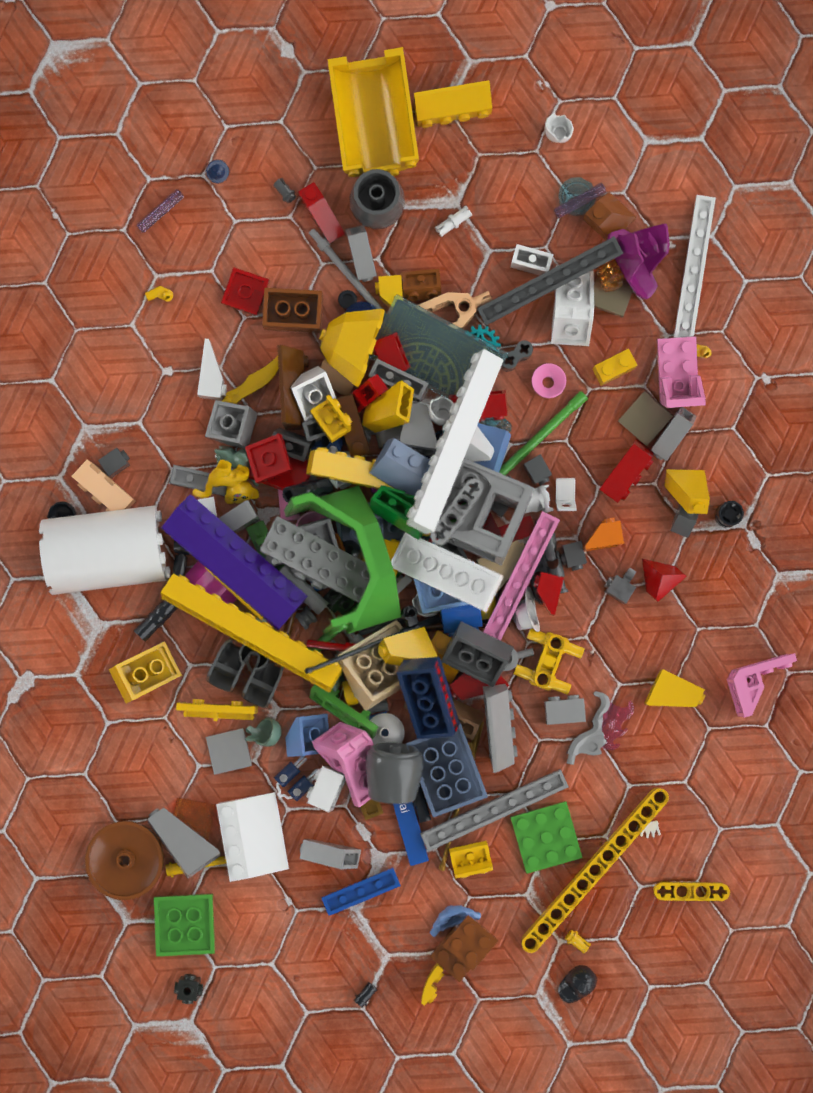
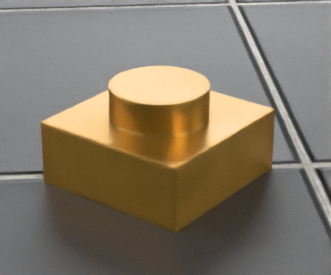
M372 799L361 806L365 820L384 813L380 802Z

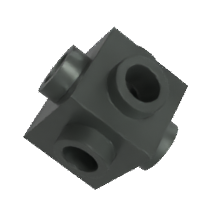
M330 589L323 597L329 602L327 607L334 613L338 611L343 616L356 602L333 589Z
M184 974V976H181L179 982H175L174 994H177V1000H182L184 1004H193L194 1001H197L199 996L203 994V984H200L201 978L196 977L194 974ZM184 988H190L191 992H184Z

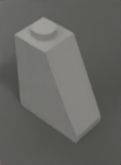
M361 225L345 229L358 280H362V282L372 280L377 275L365 227Z
M414 402L411 407L409 423L403 425L400 442L423 456L432 457L437 450V439L428 407L420 402Z
M680 407L653 445L651 451H653L654 456L660 460L664 459L667 461L693 426L697 416L684 407Z
M248 500L219 518L235 533L260 520Z
M303 839V843L300 846V859L338 869H358L361 849L313 839Z

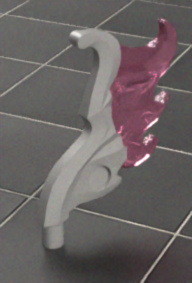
M595 691L593 695L601 699V705L592 719L593 727L578 735L572 741L567 751V764L574 765L575 757L580 753L600 755L602 754V751H600L601 747L606 750L617 749L621 744H614L613 740L623 736L628 731L627 728L622 730L621 724L630 719L634 713V705L631 700L627 707L621 708L611 703L606 694Z

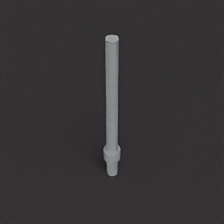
M312 229L309 234L318 244L317 247L328 255L373 309H383L332 250L330 243L323 239L315 229Z

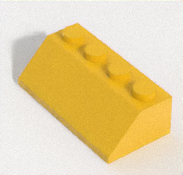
M489 80L414 93L417 126L428 128L436 123L446 125L454 120L463 122L470 120L472 117H488L492 114Z

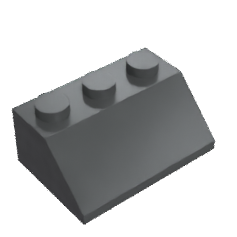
M461 621L451 638L441 662L493 687L510 660L513 646Z

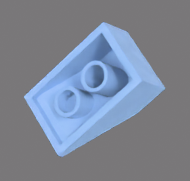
M414 579L423 614L468 605L455 597Z

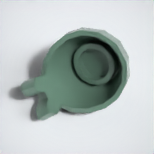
M269 717L265 718L256 728L248 726L245 729L247 733L251 734L245 740L256 742L264 747L274 746L280 740L281 726L276 720Z

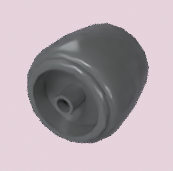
M381 169L369 170L363 173L354 183L350 193V209L353 215L363 226L371 229H385L395 224L401 217L405 206L404 191L399 181L389 172Z
M387 742L375 744L368 750L366 756V777L369 797L372 800L389 804H404L413 802L416 799L423 770V758L419 749L408 745L407 748V745L403 743Z

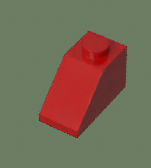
M397 331L375 339L376 343L373 353L375 356H378L379 360L402 371L410 368Z
M540 572L539 576H535L533 587H536V593L548 613L555 616L564 577Z

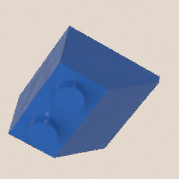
M468 604L440 610L444 634L448 633L449 637L453 636L461 621L478 630V627L483 626L481 610Z

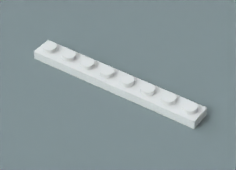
M696 195L673 338L694 336L716 199L714 197Z

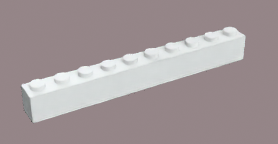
M485 349L474 353L470 363L472 365L464 375L463 379L465 382L459 388L456 395L458 399L450 409L451 416L443 426V436L436 443V453L429 460V470L423 475L421 480L423 483L422 487L415 494V504L407 514L408 521L406 524L425 534L435 531L503 362V359Z

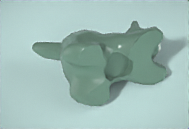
M219 446V449L214 450L217 464L223 459L230 462L235 469L239 464L249 469L251 467L245 449L235 451L229 446ZM250 479L255 486H259V484L255 483V480Z

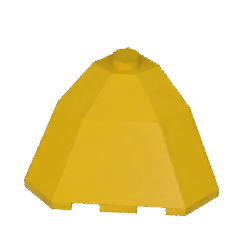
M383 309L346 312L330 321L326 330H321L319 340H322L320 349L328 364L357 387H359L365 375L369 354L371 355L376 343L375 338L383 322L385 312Z

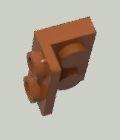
M439 269L401 272L405 302L431 300L442 295Z

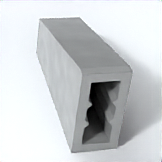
M165 808L161 810L156 809L149 814L148 824L188 879L220 857V852L217 848Z

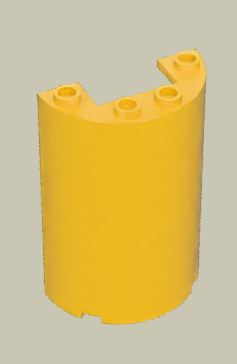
M403 47L384 50L385 57L349 63L346 56L328 59L343 171L349 177L361 176L363 173L374 169H381L389 172L392 176H397L400 171L416 167L419 161Z

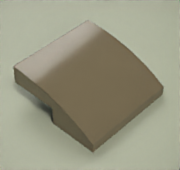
M599 271L594 284V307L623 318L633 289L627 280Z
M644 391L618 422L647 446L673 415Z

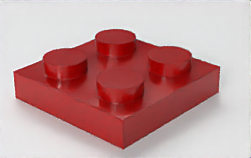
M233 267L221 304L258 316L264 299V290L268 288L270 280Z
M278 433L245 447L255 483L257 484L293 470L282 434Z

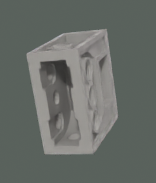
M464 458L439 520L469 480H480L483 485L481 496L447 542L502 566L531 501L534 488ZM477 484L471 487V491L467 495L471 500L474 499L471 498V494L474 491H479ZM465 499L457 502V506L460 509H466L469 505ZM461 501H463V502H465L466 504H465V505H459L458 503L461 502ZM495 501L515 509L504 537L483 529ZM454 515L447 516L446 523L454 525L455 523L450 522V520L457 518ZM441 524L440 526L443 527L441 533H435L438 539H444L443 534L447 529Z

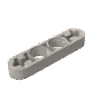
M469 480L437 523L435 531L431 533V539L434 544L444 545L483 492V485L480 480ZM477 484L479 491H474L471 494V498H474L471 500L467 496L471 491L470 485L474 486ZM465 499L469 505L466 509H460L457 506V502ZM454 515L457 518V522L454 525L447 524L445 521L447 516ZM443 524L447 528L443 534L444 539L436 540L435 533H441L443 527L440 525Z

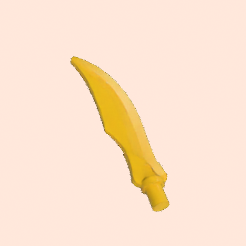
M278 355L268 365L249 375L241 386L228 391L221 401L237 404L246 396L269 383L279 369Z

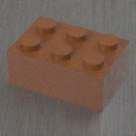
M265 288L262 324L264 330L321 333L322 291Z

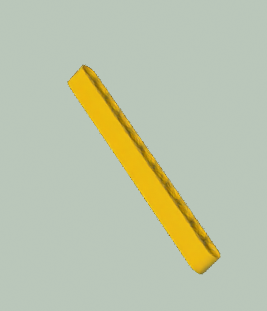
M653 788L526 931L521 938V945L526 952L534 953L541 947L667 804L669 795L664 789ZM660 791L663 793V799L660 802H656L654 795ZM649 806L651 813L645 817L642 815L641 810L643 807ZM631 821H637L638 828L635 831H630L628 828ZM620 835L625 837L623 845H617L615 842L616 838ZM606 850L612 851V857L609 860L603 859V853ZM592 865H598L600 868L599 872L595 875L590 873ZM581 879L587 882L584 889L577 888V882ZM567 894L574 896L572 903L567 904L564 902V897ZM560 909L561 915L558 918L551 917L552 910ZM542 923L548 925V930L544 933L538 931V926ZM528 938L535 939L533 947L525 946V941Z

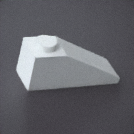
M205 338L197 395L199 398L222 400V397L226 396L227 385L224 384L212 344L209 339Z

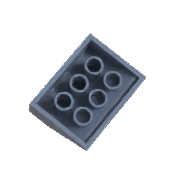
M461 723L452 737L415 739L406 743L407 748L408 745L414 746L422 754L423 770L420 783L433 817L488 797Z

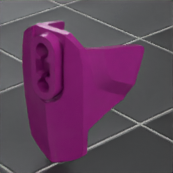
M665 223L633 233L621 229L608 234L607 240L615 236L623 252L621 256L615 258L623 275L635 294L645 300L650 298L658 287L652 274L653 270L669 253L668 226Z

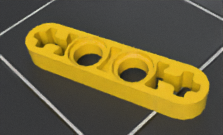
M658 882L653 888V893L656 898L663 901H724L730 896V889L721 882ZM661 886H664L666 890H671L670 886H673L672 892L674 897H671V893H664V896H661L657 890H660ZM679 886L687 888V893L683 897L677 895L676 891ZM699 886L706 888V894L703 897H698L696 894V889ZM709 886H712V890H719V887L722 886L725 893H722V897H719L717 893H712V897H710L711 891Z

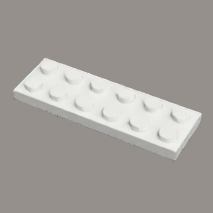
M406 532L391 560L393 569L484 612H487L504 577L422 538L417 540Z

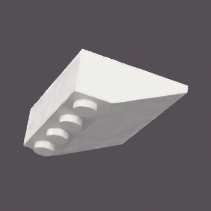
M276 792L216 804L230 882L289 869Z

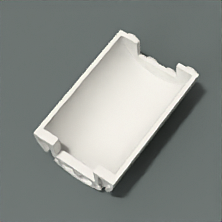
M157 505L41 520L39 533L43 534V537L39 541L40 557L46 585L52 588L49 589V592L52 595L167 581L171 577L170 567H166L165 552H161L160 545H163L162 533H158L159 522H162V515L160 510L157 511Z

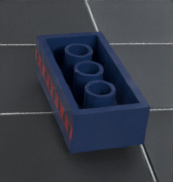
M440 657L403 660L396 673L417 739L454 736L460 722Z

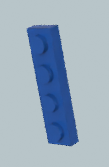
M394 867L325 895L322 897V901L328 916L401 885Z

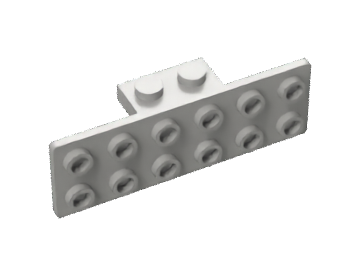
M280 517L275 518L260 548L262 553L291 567L290 571L294 573V577L302 581L306 579L312 582L311 586L319 590L329 587L358 603L370 580L368 568L364 561Z

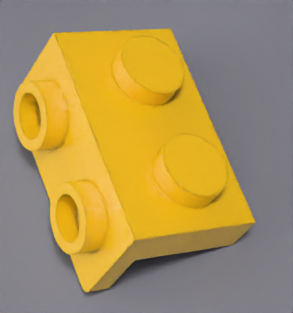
M327 395L324 402L310 410V414L331 443L351 431L352 421L347 413H342L338 400L336 398L332 399L330 395Z
M487 840L449 849L455 878H466L470 875L484 874L493 870Z

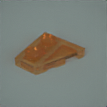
M177 797L174 816L206 841H209L216 804Z

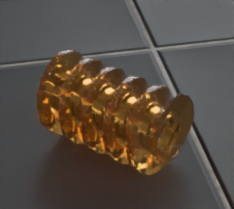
M615 259L595 269L605 292L615 291L622 287L624 276Z

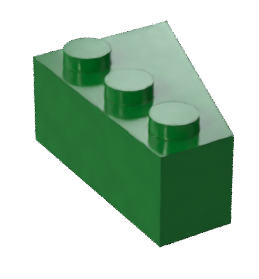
M382 485L371 498L370 508L373 513L419 540L424 533L406 524L408 521L407 514L416 501L414 500L415 496L406 494V491Z

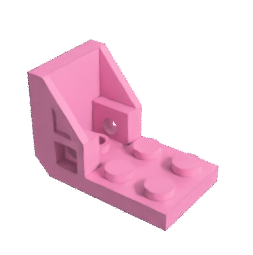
M696 336L657 339L659 397L661 405L666 408L706 405L703 385L697 369Z
M785 654L731 670L727 683L738 717L753 715L764 689L760 674L764 675L774 672L773 668L775 667L777 669L792 667V662L797 661L795 654Z
M339 722L313 740L312 744L314 749L333 770L344 774L353 804L360 808L371 799L367 786L366 756L368 750L374 744L371 737L364 730Z

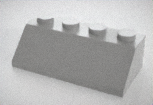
M506 684L494 685L493 687L483 686L489 756L493 773L515 764L514 757H518L517 746L513 745V739L516 738L515 727H511V720H514L513 708L509 707V702L512 701V692L508 690Z

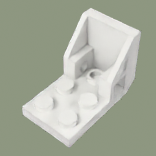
M594 270L555 290L551 344L589 346L594 317Z

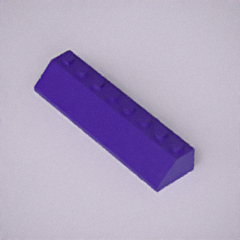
M191 494L175 509L161 527L162 530L277 630L289 620L308 597Z

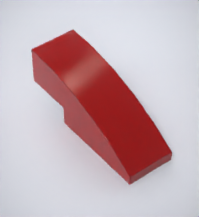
M378 374L369 378L351 393L353 394L359 414L388 390V387Z

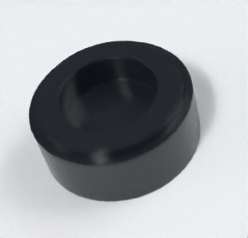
M350 290L341 292L338 297L340 307L344 310L353 309L357 304L356 294Z

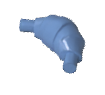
M462 905L447 906L438 914L430 934L436 937L440 931L459 925L468 914L473 919L479 920L481 913Z

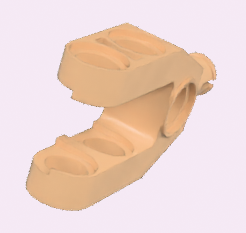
M489 291L475 297H470L469 293L447 292L421 303L415 308L430 314L453 304L459 318L456 322L449 324V326L462 331L476 315L477 308L492 301ZM463 303L469 306V309L465 312L459 309V306Z

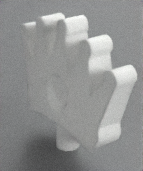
M651 821L641 832L640 836L642 837L643 833L646 832V838H649L651 831L654 838L656 830L658 835H661L658 821Z

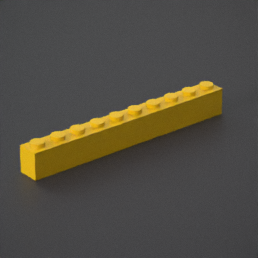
M172 574L161 591L163 600L329 693L342 673V667H340L338 662L306 674L304 671L306 668L328 661L323 657V654L317 650H309L301 641L296 640L295 642L291 640L289 635L283 631H275L267 622L263 621L261 623L257 621L256 617L251 613L241 612L236 605L223 602L220 596L214 593L212 595L207 593L202 586L189 583V580L182 575Z

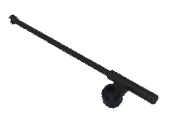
M405 606L401 609V618L406 622L407 627L387 637L422 627L426 628L440 622V617L435 615L418 622L416 608L414 606ZM382 639L316 666L306 668L304 671L306 674L312 673L315 670L380 644Z

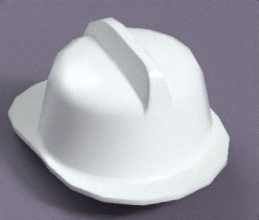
M528 586L525 591V599L519 602L513 616L518 630L534 628L536 632H539L540 625L536 613L535 599L532 589Z

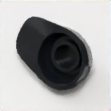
M578 965L574 967L561 981L558 987L559 996L566 1003H573L584 998L595 989L597 976L588 966Z

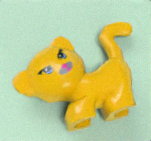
M223 459L219 461L216 468L208 476L205 491L203 492L196 488L192 491L193 495L198 498H207L212 495L213 487L227 486L225 495L227 504H240L246 500L259 498L258 490L252 487L250 482L246 481L250 473L249 468L239 464L236 469L231 470L232 464Z

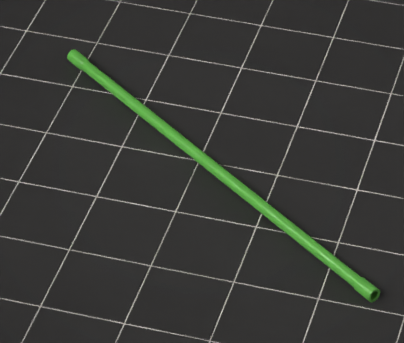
M582 391L578 392L557 415L501 466L499 473L506 476L572 412L576 411L586 402L588 397ZM451 519L450 522L456 523L457 519ZM398 571L395 578H398L402 572ZM357 602L344 616L353 613L359 603ZM329 633L323 634L316 641L330 642L336 635L329 636ZM308 647V649L311 651L317 650L320 652L323 650L319 648Z

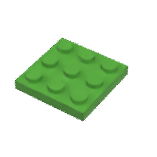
M566 801L510 817L526 874L582 858Z
M213 894L154 897L156 957L215 954Z

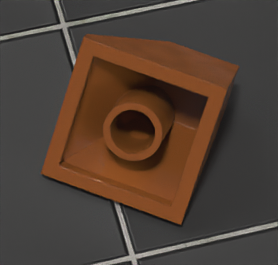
M608 192L585 213L583 220L602 238L607 240L608 234L621 229L625 230L637 217L615 196Z

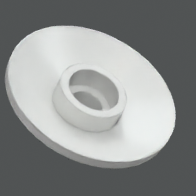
M381 713L370 720L378 726L376 736L372 740L374 745L387 742L402 743L405 734L404 726L395 715ZM387 729L389 735L385 737L381 734V731Z

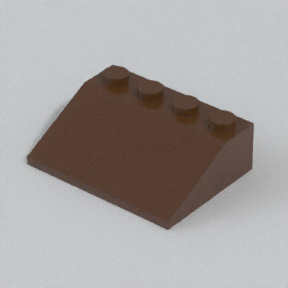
M277 345L282 424L285 430L303 429L301 423L305 421L302 418L290 387L305 372V367H308V356H304L303 350Z

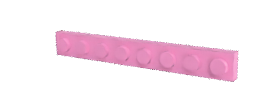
M542 511L483 631L484 633L501 641L560 519Z

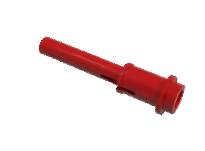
M307 640V647L343 652L355 645V643L348 642L340 644Z

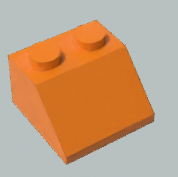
M615 518L601 521V524L597 526L584 544V552L617 547L624 544L621 521H615Z

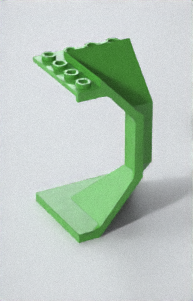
M359 485L322 497H317L310 492L291 498L284 509L286 517L313 510L355 530L370 575L369 583L355 611L330 620L331 625L323 630V634L329 633V636L341 633L343 630L346 631V634H350L400 618L401 611L395 572L379 523Z

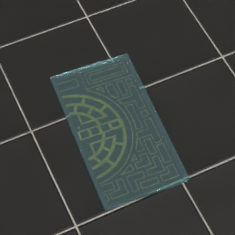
M398 294L394 297L375 338L378 339L397 331L410 368L404 372L429 383L428 389L447 399L449 395L457 394L459 388L463 386L465 382L463 378L472 365L470 361L474 353L485 349L503 359V362L508 354L504 350ZM373 352L371 355L369 354V357L376 361L378 359V356H375Z

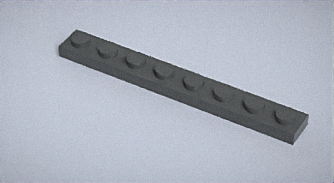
M614 236L477 309L487 326L621 256L623 252Z

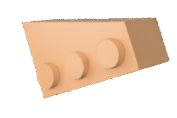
M88 459L72 475L79 482L77 485L84 492L88 490L93 495L91 498L99 505L103 503L107 507L106 511L130 509L136 502Z

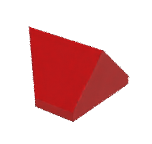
M642 559L646 592L657 602L686 578V575L673 565Z

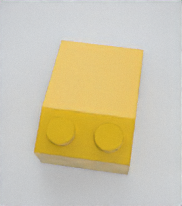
M165 641L109 669L126 704L182 676Z

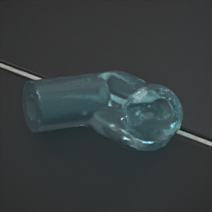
M493 417L485 418V425L496 426L499 429L507 430L509 433L512 430L511 423L505 418L501 420H493Z

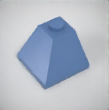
M328 714L295 718L285 737L287 757L319 754L314 749L312 741L329 730Z

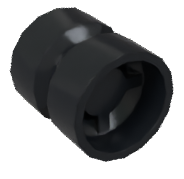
M727 501L718 506L715 511L716 522L724 528H730L739 524L744 516L742 506L735 501Z

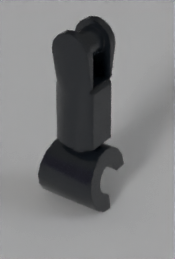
M174 540V552L178 553V555H175L172 574L185 577L188 561L186 555L190 553Z

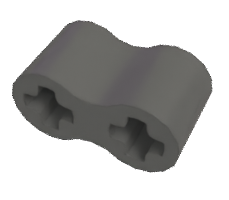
M523 340L517 344L513 351L504 353L501 368L506 372H511L520 361L529 359L533 352L532 344L529 341ZM521 347L523 349L528 348L527 354L525 352L520 353ZM506 358L513 360L512 365L505 364Z

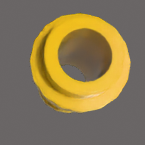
M570 930L565 937L568 944H572L583 954L591 946L589 942L578 935L577 931Z

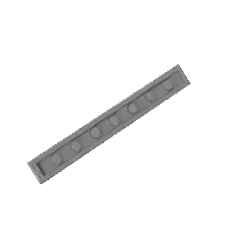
M561 769L421 832L420 835L429 852L569 786Z

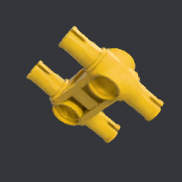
M531 628L527 639L540 643L543 647L537 666L532 670L517 664L513 675L529 680L531 685L551 691L553 689L568 695L571 684L556 679L555 673L562 654L566 653L581 659L585 648L570 643L568 638L552 632H547L546 634L541 631L536 632ZM553 638H558L561 642L558 649L552 648L550 644ZM540 674L547 676V682L544 685H540L537 682V677Z

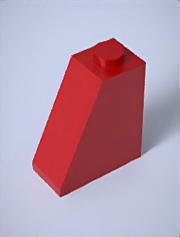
M465 673L449 685L451 695L455 700L459 698L461 701L484 695L483 686H490ZM501 675L495 685L506 684L507 687L510 686Z

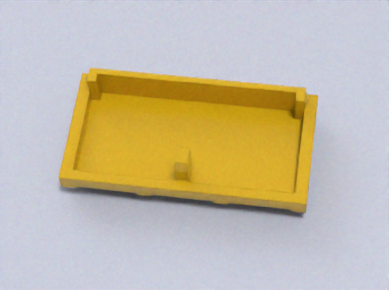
M193 699V703L177 702L176 710L184 711V717L213 718V721H218V718L253 720L255 718L254 714H258V706H244L243 701H232L231 704L222 705L204 703V699Z

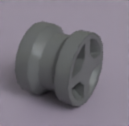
M305 606L302 612L296 613V618L305 630L309 628L311 623L318 621L308 606Z

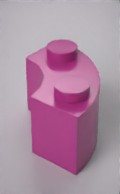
M199 561L185 575L190 580L189 583L202 586L207 593L211 595L214 593L220 596L222 601L227 604H233L237 599Z

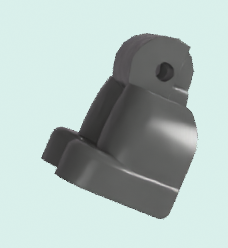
M228 639L218 651L207 674L206 681L221 690L233 692L249 656L258 658L255 668L243 690L242 698L259 707L268 708L282 677L284 667H276L275 663L271 662L267 657L243 644L242 647H238L232 643V639Z

